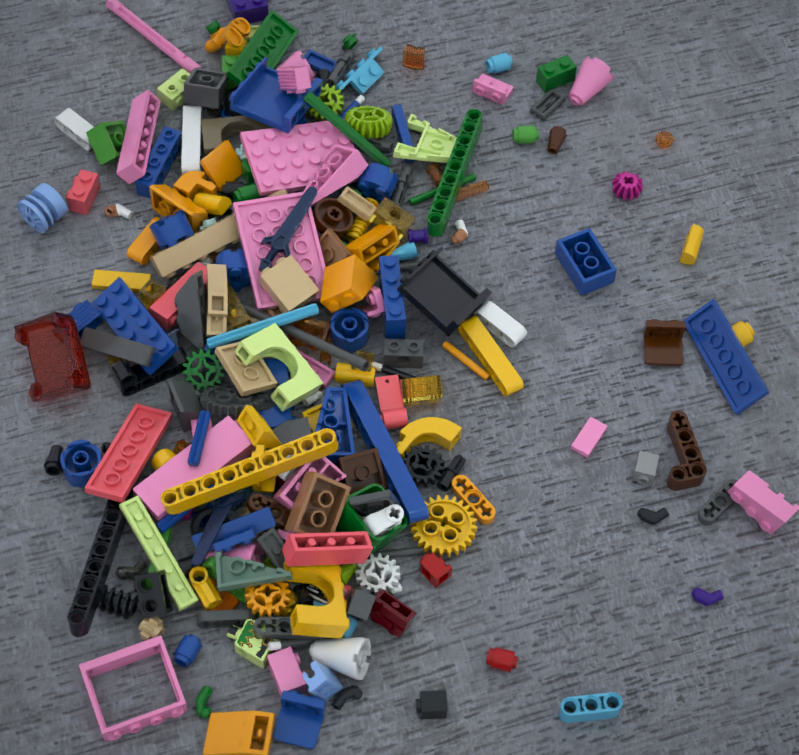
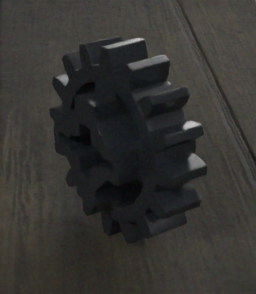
M419 445L417 450L411 447V453L406 451L405 458H402L417 487H419L420 483L427 487L428 482L434 485L435 479L440 480L441 474H444L445 461L441 460L442 454L436 455L437 449L434 448L431 451L429 450V445L425 449H422V446Z

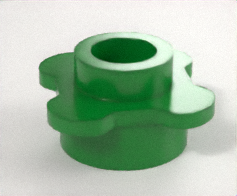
M356 33L352 34V36L348 34L343 39L342 49L347 48L351 50L358 43L355 37Z

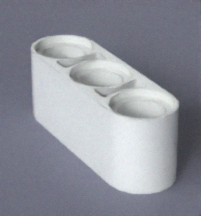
M67 108L54 118L56 126L87 151L93 148L89 143L86 132L94 128V126L76 112Z
M489 300L473 313V316H477L489 332L511 348H514L527 336L526 329L519 322Z

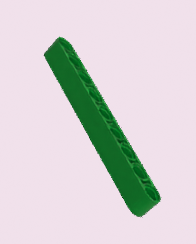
M471 109L465 115L427 215V228L430 236L439 237L443 235L483 128L482 113L478 109Z

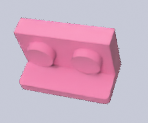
M482 73L479 79L475 78L473 81L472 92L504 105L512 94L514 87Z
M373 285L364 297L366 303L369 302V304L359 307V310L371 318L382 315L381 312H384L381 290Z

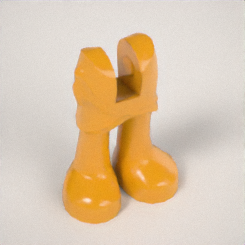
M235 18L225 28H220L217 32L210 35V40L205 43V50L208 53L216 52L227 42L232 47L241 46L243 44L242 35L250 32L249 22L244 18Z

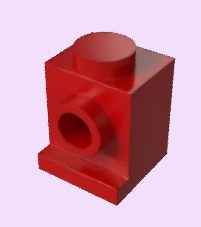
M432 552L431 554H425L421 558L419 571L436 588L451 577L452 567L450 565L446 567L444 560Z

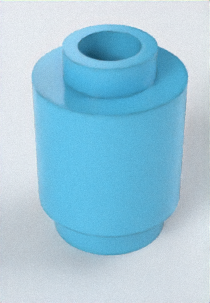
M506 52L491 56L485 61L487 71L493 74L509 70L511 65H513L512 57Z

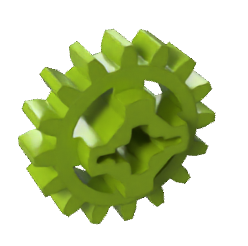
M326 83L325 87H322L318 98L336 114H342V108L345 105L341 90H336L334 85L329 88V85ZM310 106L307 110L310 116L314 115L315 120L321 118L322 121H325V118Z

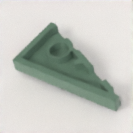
M215 552L217 588L219 592L293 580L292 573L278 567L274 569L266 567L265 564L260 562L243 560L237 556L232 558L223 555L222 552Z

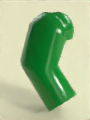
M203 686L196 698V714L200 718L208 719L210 717L211 708L206 707V702L213 690L209 686Z

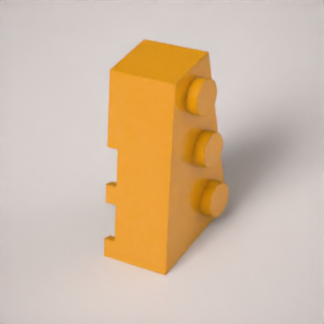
M377 225L346 245V247L375 272L379 271V256H390L400 241L395 226Z

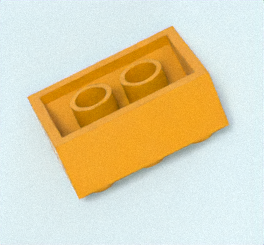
M166 184L151 185L149 187L152 209L165 217L175 215L174 212L183 210L193 229V233L200 231L199 227L203 226L202 221L208 219V213L203 207H198L190 198H185L175 188H170Z

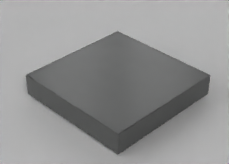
M390 490L349 497L350 505L361 517L378 512L392 504L400 506L398 499Z

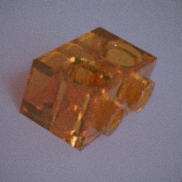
M307 317L290 323V325L313 336H321L318 338L326 342L330 338V322ZM287 334V338L295 346H304L314 351H322Z

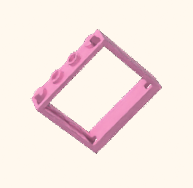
M161 635L79 664L104 742L108 740L115 741L121 735L129 732L137 733L143 727L158 725L167 718H177L188 711ZM160 653L177 702L107 728L90 678Z

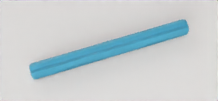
M316 303L243 326L207 338V345L209 349H213L249 337L274 323L280 327L319 313V308Z

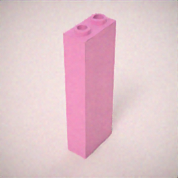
M228 415L207 431L200 462L197 467L189 466L187 462L192 445L190 444L132 489L134 495L139 496L146 510L157 522L168 514L160 499L161 494L165 490L247 459L252 455V451L256 450L236 419L233 420Z

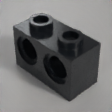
M165 569L134 576L133 587L138 594L137 608L142 618L164 615L173 611ZM147 579L152 581V589L147 586ZM151 599L157 604L156 610L151 607Z

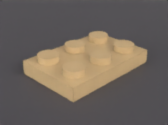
M240 342L216 347L215 354L241 397L276 388L277 381L262 358L246 366L234 352Z

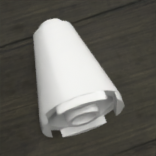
M364 637L316 640L310 646L309 655L312 656L313 661H317L332 670L355 680H362L369 667V663H366V658L371 656V643L368 638Z

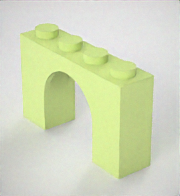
M276 323L245 338L234 351L246 366L261 358L273 357L279 359L288 367L291 379L279 385L271 395V398L282 412L315 394L323 384L320 377Z

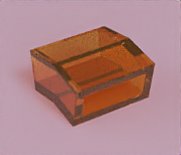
M407 44L403 51V66L410 69L424 70L425 47Z

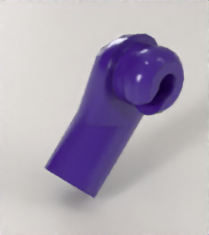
M696 587L691 592L694 600L704 606L712 605L724 599L720 590L708 593Z

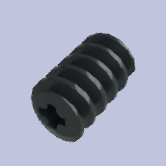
M105 585L97 608L101 612L107 610L108 614L115 612L116 617L123 616V619L128 620L136 612L137 602L139 601L138 595L132 600L130 592H128L126 597H123L124 590H120L116 594V588L113 587L108 592V585Z

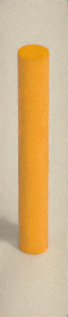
M448 341L443 343L442 347L485 381L490 378L491 375Z

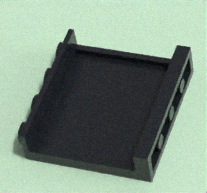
M440 247L437 251L433 249L427 257H424L418 265H415L410 270L409 274L406 273L401 278L400 282L402 284L397 290L449 337L484 303L492 292L485 288L479 294L438 256L444 249Z

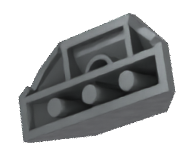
M198 270L191 275L177 292L175 306L178 309L177 324L180 326V332L198 349L202 348L204 351L207 343L206 339L209 338L206 337L207 305L203 272Z

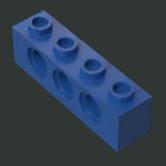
M164 126L149 154L145 176L135 181L137 195L151 199L149 187L151 185L163 184L182 147L181 131Z

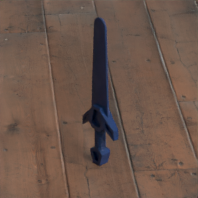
M309 187L275 235L263 238L260 245L270 244L271 249L265 258H261L259 271L262 272L267 267L271 268V262L278 252H283L285 258L291 254L288 244L317 195L315 187Z
M245 492L236 495L230 493L215 499L216 504L192 558L193 565L198 566L202 564L230 508L243 501L246 495Z

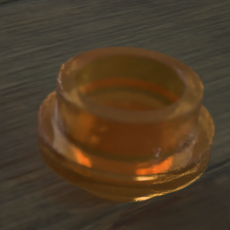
M662 131L656 135V142L659 147L668 148L673 144L674 137L671 133Z

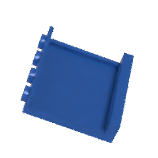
M264 57L261 62L256 64L255 69L248 73L247 78L240 82L236 91L231 93L229 97L231 102L230 110L289 134L310 108V105L304 101V97L308 92H312L315 96L319 97L323 80L316 77L311 83L312 88L306 89V92L287 94L286 90L279 89L278 72L267 67L268 57Z

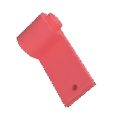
M398 374L375 377L380 417L386 429L404 428L408 425V416L403 405Z

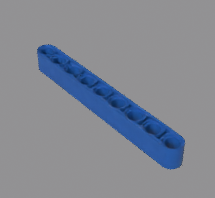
M359 379L341 384L340 387L347 390L349 411L368 449H378L388 488L398 499L408 520V525L428 519V508L363 382Z

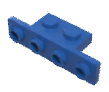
M270 507L262 508L223 523L208 552L212 550L216 552L222 550V553L234 549L233 545L251 543L254 541L253 538L256 537L257 533L275 527L276 522ZM203 532L192 536L196 549Z

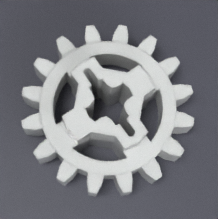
M381 553L378 554V557L370 554V559H367L363 564H358V570H355L357 585L371 590V593L373 592L374 595L381 589L393 593V586L398 587V580H401L400 567L396 566V560L390 561L389 555L382 558Z

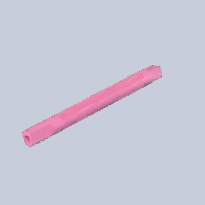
M118 0L106 1L107 8L156 45L191 74L194 68L202 69L200 65L167 41Z

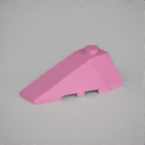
M335 144L323 157V165L320 169H316L314 173L316 177L308 183L304 191L309 187L317 189V195L312 202L314 204L357 179L363 174L368 164L358 149Z

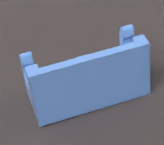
M313 661L310 664L315 672L313 678H309V675L303 672V678L309 686V692L326 701L344 688L332 669L317 661Z

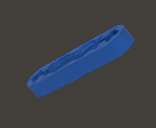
M401 104L392 105L391 112L399 142L413 147ZM405 159V162H415V160Z

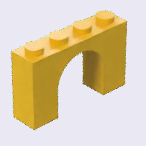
M285 561L283 564L284 569L291 572L293 580H287V582L314 585L325 594L328 600V604L324 606L296 604L290 615L292 635L341 639L345 631L349 629L350 624L349 618L346 616L347 602L343 596L344 583L341 582V565L287 567Z

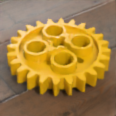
M437 495V500L435 501L432 497H429V503L425 502L429 518L411 524V534H414L413 540L418 541V547L424 546L425 553L432 550L434 554L438 552L441 558L443 553H446L448 558H450L451 552L458 556L459 549L465 552L466 545L471 546L472 540H475L477 519L473 518L474 511L469 512V505L463 507V500L457 503L455 496L452 500H449L448 495H445L444 499ZM434 513H440L442 515L435 516ZM459 519L461 522L456 523L453 520ZM427 530H434L435 532L428 533ZM452 536L454 539L448 540L446 537Z

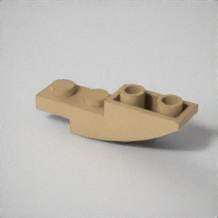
M223 264L206 265V337H213L226 332L228 290L226 265Z

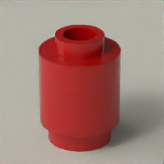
M495 647V649L489 648L486 665H490L494 669L511 672V668L516 669L518 657L514 656L515 651Z

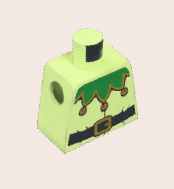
M247 619L242 628L231 625L227 632V637L236 640L234 644L235 652L264 669L267 664V655L273 652V650L269 651L268 643L278 641L279 639H260L256 637L253 632L255 620ZM261 624V631L264 632L266 629L265 625ZM272 624V632H275L274 624Z

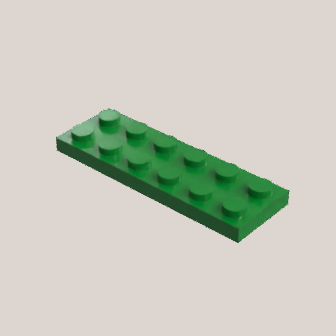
M271 10L225 75L239 85L264 57H268L267 67L274 69L299 31L275 11Z

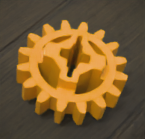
M284 581L246 587L245 601H248L247 608H252V614L260 612V617H263L264 614L271 617L273 613L278 617L279 610L285 612L286 605H290L289 597H291V590H288L289 584H283Z

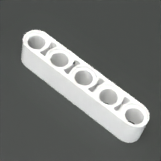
M183 105L182 175L190 171H201L202 106Z

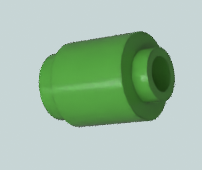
M535 125L517 126V128L512 130L513 142H517V144H534L539 139V130L535 129Z

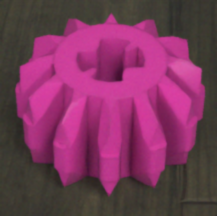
M623 171L622 174L617 173L612 181V191L616 194L617 198L622 197L623 201L625 199L632 201L633 198L637 199L641 194L643 181L639 178L638 174H632V171L629 173Z

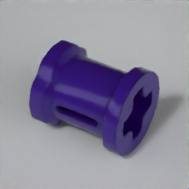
M427 228L423 230L408 229L409 243L428 244Z

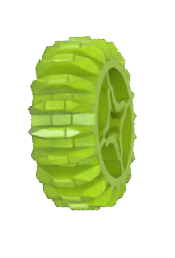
M360 105L359 107L349 109L344 119L358 133L368 139L383 138L391 132L393 122L392 115L386 109L367 105Z

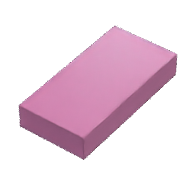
M590 417L571 445V449L588 458L608 426Z

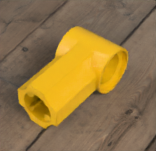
M200 566L194 567L189 574L191 587L197 593L206 610L218 607L222 603V599L210 580L207 570ZM199 576L204 577V580L200 582L194 579Z

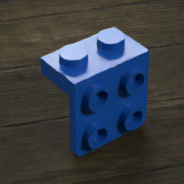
M283 690L281 710L273 733V739L298 747L314 749L326 711L325 700L316 695L309 697L301 695L300 692L295 690H289V692Z

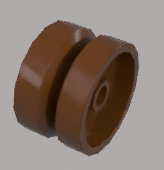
M328 197L321 199L312 211L318 238L330 228L342 240L352 226L353 214L351 210L337 201L336 198Z

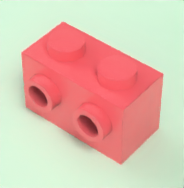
M81 169L78 176L74 177L73 186L66 194L70 211L88 215L101 188L97 173Z

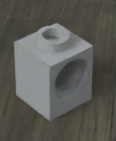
M639 451L633 481H637L642 485H652L659 455Z

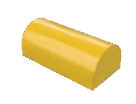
M198 193L193 200L194 204L198 207H203L207 213L220 216L233 204L228 197L207 193Z
M693 224L689 229L680 256V263L692 265L696 262L704 235V229L699 225Z
M337 362L335 383L345 384L360 379L365 387H374L376 367L369 366L366 371H362L348 363Z

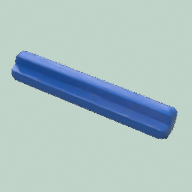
M201 410L199 413L187 460L189 466L197 467L199 465L211 418L209 411Z

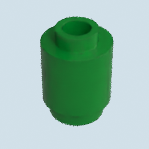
M254 183L237 188L233 192L235 202L260 198L257 186Z

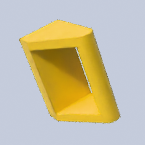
M245 405L236 421L254 447L256 445H265V448L273 449L281 446V442L253 406Z

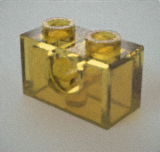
M385 197L369 221L375 226H395L400 241L415 220V217Z

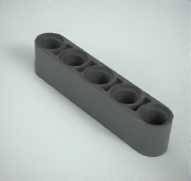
M84 327L78 344L81 347L146 367L150 366L155 351L154 347L88 327Z

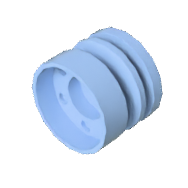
M40 183L32 190L31 195H26L23 200L17 203L18 211L23 219L40 233H45L49 227L53 226L54 221L60 220L68 212L67 205L60 194L46 183Z

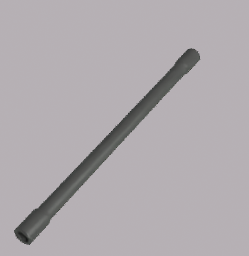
M228 294V306L260 321L273 317L261 310L257 311L256 308ZM290 324L279 327L284 333L333 355L357 369L366 371L369 367L370 362L356 354H351Z

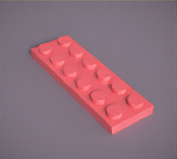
M136 403L84 487L85 493L123 503L172 421V412Z

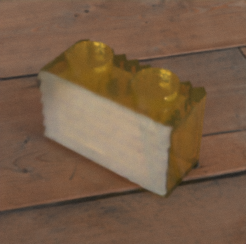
M440 375L400 379L403 403H407V406L419 405V401H427V404L438 403V399H443Z

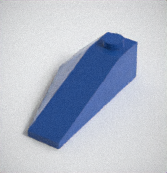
M327 387L315 432L326 428L332 429L335 432L339 445L335 453L325 457L338 468L340 467L337 458L355 454L346 388Z

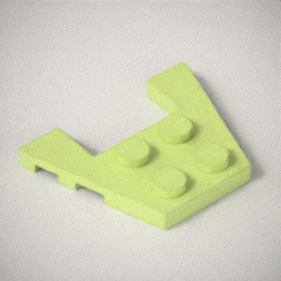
M411 114L407 121L408 129L421 132L422 136L416 148L398 142L393 157L448 163L457 137L440 128L436 130L429 126V122L425 120L421 122L417 120L416 115Z

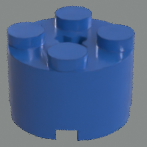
M370 163L359 177L356 184L357 190L363 198H372L379 204L386 205L397 185V174L395 172L391 174L389 172L390 168L382 164Z
M183 210L174 212L175 215L165 216L149 226L161 249L172 247L178 244L179 240L194 235L193 229Z
M230 249L225 250L216 256L215 264L226 265L227 289H230L232 292H240L242 288L251 284L243 249H237V252H231Z
M343 308L336 311L330 323V339L332 344L351 354L362 349L369 339V322L366 314L357 308L347 310Z
M77 440L70 443L60 456L64 476L73 487H85L102 459L100 449L87 440Z

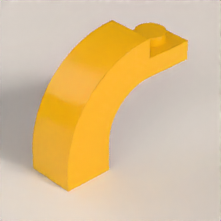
M421 418L409 423L400 431V439L396 444V448L401 458H405L406 451L411 452V447H416L425 442L436 443L451 451L461 438L462 427L443 418Z

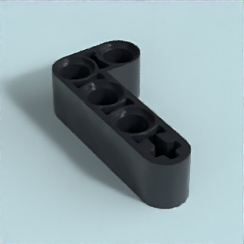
M178 347L179 349L151 376L139 364L131 367L127 360L116 362L112 366V372L122 395H133L181 374L183 370H187L183 363H188L189 361L186 358L187 354L183 347Z

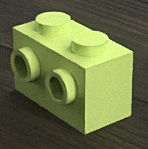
M183 68L157 88L158 99L172 111L184 104V83L190 74Z

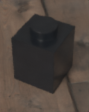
M446 690L420 691V698L416 699V712H420L421 720L447 719Z

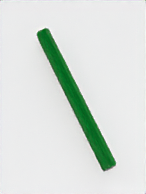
M312 92L306 94L304 97L305 102L375 162L386 167L391 164L389 158Z

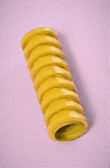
M365 198L378 209L379 204L376 200ZM377 209L367 222L356 214L352 226L345 236L349 243L366 233Z

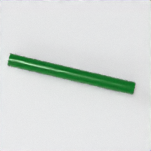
M472 173L465 176L462 185L476 180L475 174ZM438 187L408 199L409 204L412 206L435 197Z

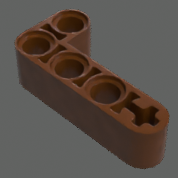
M674 411L670 415L667 430L680 465L671 468L667 485L671 490L679 491L700 486L704 481L707 468L687 415L682 411Z

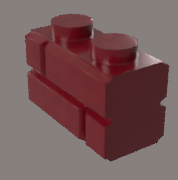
M381 589L375 595L376 598L369 617L374 623H378L386 628L391 635L400 638L408 630L417 613L387 591Z

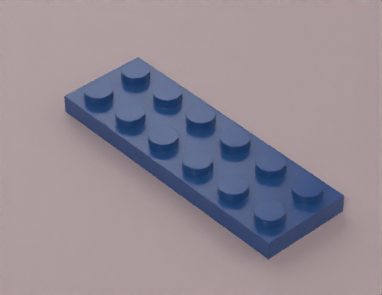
M118 277L92 302L118 337L155 348L150 366L141 365L150 376L179 349L122 278Z
M712 299L683 320L735 414L739 415L770 393L716 300Z

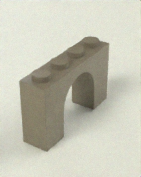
M247 116L201 119L204 154L207 156L223 141L233 135L274 127Z

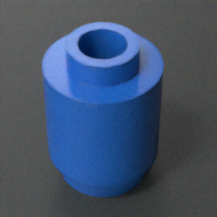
M189 634V636L184 635L174 652V662L186 668L189 664H192L202 648L200 638L193 634Z

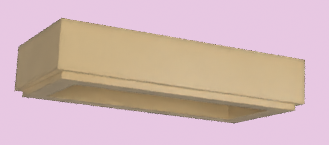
M348 186L337 199V201L366 222L377 209L376 206Z

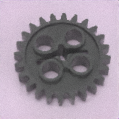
M228 383V385L221 384V386L213 385V388L207 387V390H203V393H201L200 405L202 409H206L209 412L212 411V414L218 413L219 416L234 415L238 417L245 405L253 406L258 412L263 410V407H265V394L262 391L241 397L235 385Z

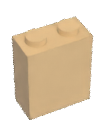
M292 255L286 258L281 257L275 263V266L272 268L267 267L260 273L259 284L283 313L303 307L318 295L319 289Z

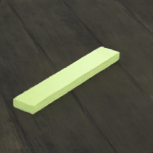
M139 496L121 503L119 507L156 571L165 569L169 593L179 612L197 603L198 598Z

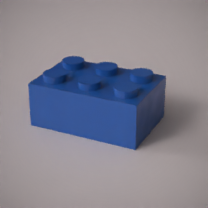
M590 228L557 240L555 255L580 295L614 283L617 269Z

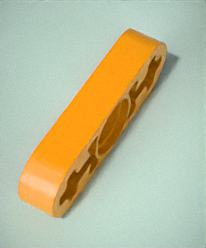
M465 475L455 476L451 486L454 494L460 500H463L465 506H470L469 511H474V516L480 523H492L496 514L494 506ZM457 483H464V488L462 486L457 487ZM472 495L477 496L479 501L477 503H470L468 497ZM483 511H484L485 513L490 512V516H489V517H488L487 515H484V516H483V515H482V514H483Z

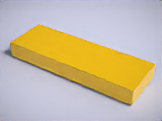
M94 269L92 289L106 290L120 277L133 292L149 293L151 274Z

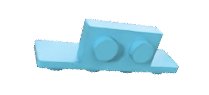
M380 46L377 50L373 48L366 54L368 58L360 60L356 64L357 69L355 71L351 69L345 75L347 79L344 82L340 80L337 83L336 90H342L350 83L362 95L384 73V70L374 60L383 48Z

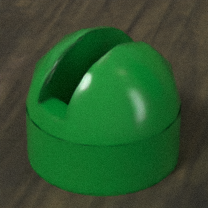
M217 20L206 27L210 34L217 32L221 28Z

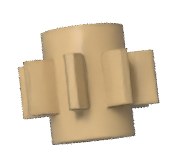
M154 616L153 619L151 617L145 618L139 625V630L141 631L140 638L146 641L160 635L163 636L165 632L163 620L157 616Z

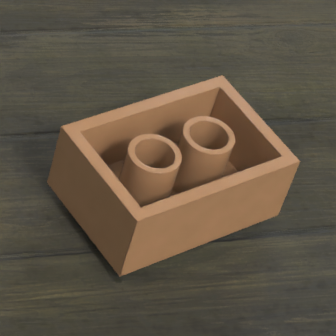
M306 472L284 530L293 534L335 532L351 487L320 473Z

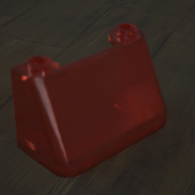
M53 312L14 326L16 341L23 346H27L35 378V383H32L29 389V395L33 402H41L90 389L91 381L77 325L71 315Z

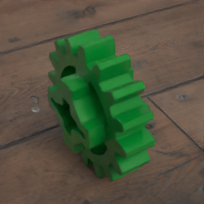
M200 348L198 354L192 351V358L186 356L189 362L183 363V366L187 367V370L182 371V374L188 375L184 379L185 381L190 380L193 386L197 385L198 391L201 387H204V390H207L208 386L213 388L215 382L221 383L218 378L219 376H224L220 372L224 367L219 365L220 361L216 359L215 353L213 355L210 354V349L203 353L202 348ZM205 357L211 358L215 362V365H210L208 362H206ZM198 358V364L195 367H191L192 362ZM202 360L205 364V367L209 368V370L206 371L205 379L202 373L198 372V369L201 368ZM216 372L215 377L208 381L210 374ZM191 375H198L201 378V382L196 381Z

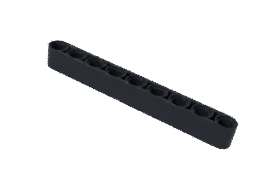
M132 489L126 497L125 501L134 497ZM108 499L72 601L67 619L70 632L75 637H83L89 632L127 521L119 507L121 502Z

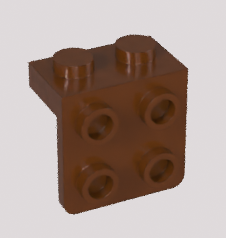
M646 320L643 330L645 364L661 366L683 365L682 337L685 330V321Z

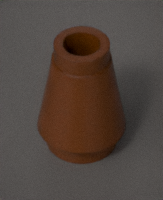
M554 126L549 132L547 151L551 154L558 153L567 137L566 130L563 127Z

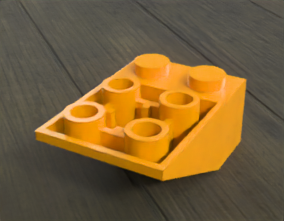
M253 710L210 713L203 755H270L275 727L274 713Z

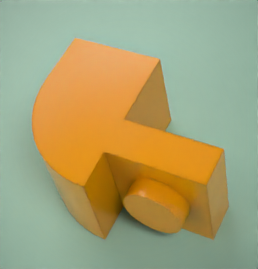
M202 171L187 172L173 185L182 196L188 197L192 201L198 193L217 195V186L211 181H206V174Z

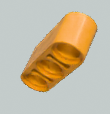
M154 217L127 250L128 258L144 266L150 261L149 257L160 249L149 226L161 218Z

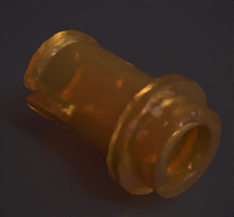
M431 163L427 166V174L431 176L434 185L438 187L442 179L441 168L436 163Z

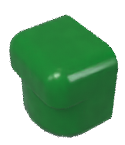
M375 483L348 496L336 527L338 532L367 531L373 547L370 554L381 550L391 543L408 524L404 514L401 523L381 537H375L362 522L367 516L361 517L350 505L349 497L385 491L381 485Z

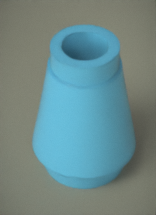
M407 242L401 245L391 254L398 255L399 261L414 260V257H418L414 242Z

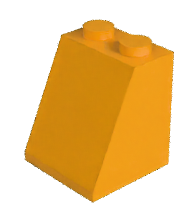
M356 254L325 267L320 302L333 313L363 300L377 281L378 276Z

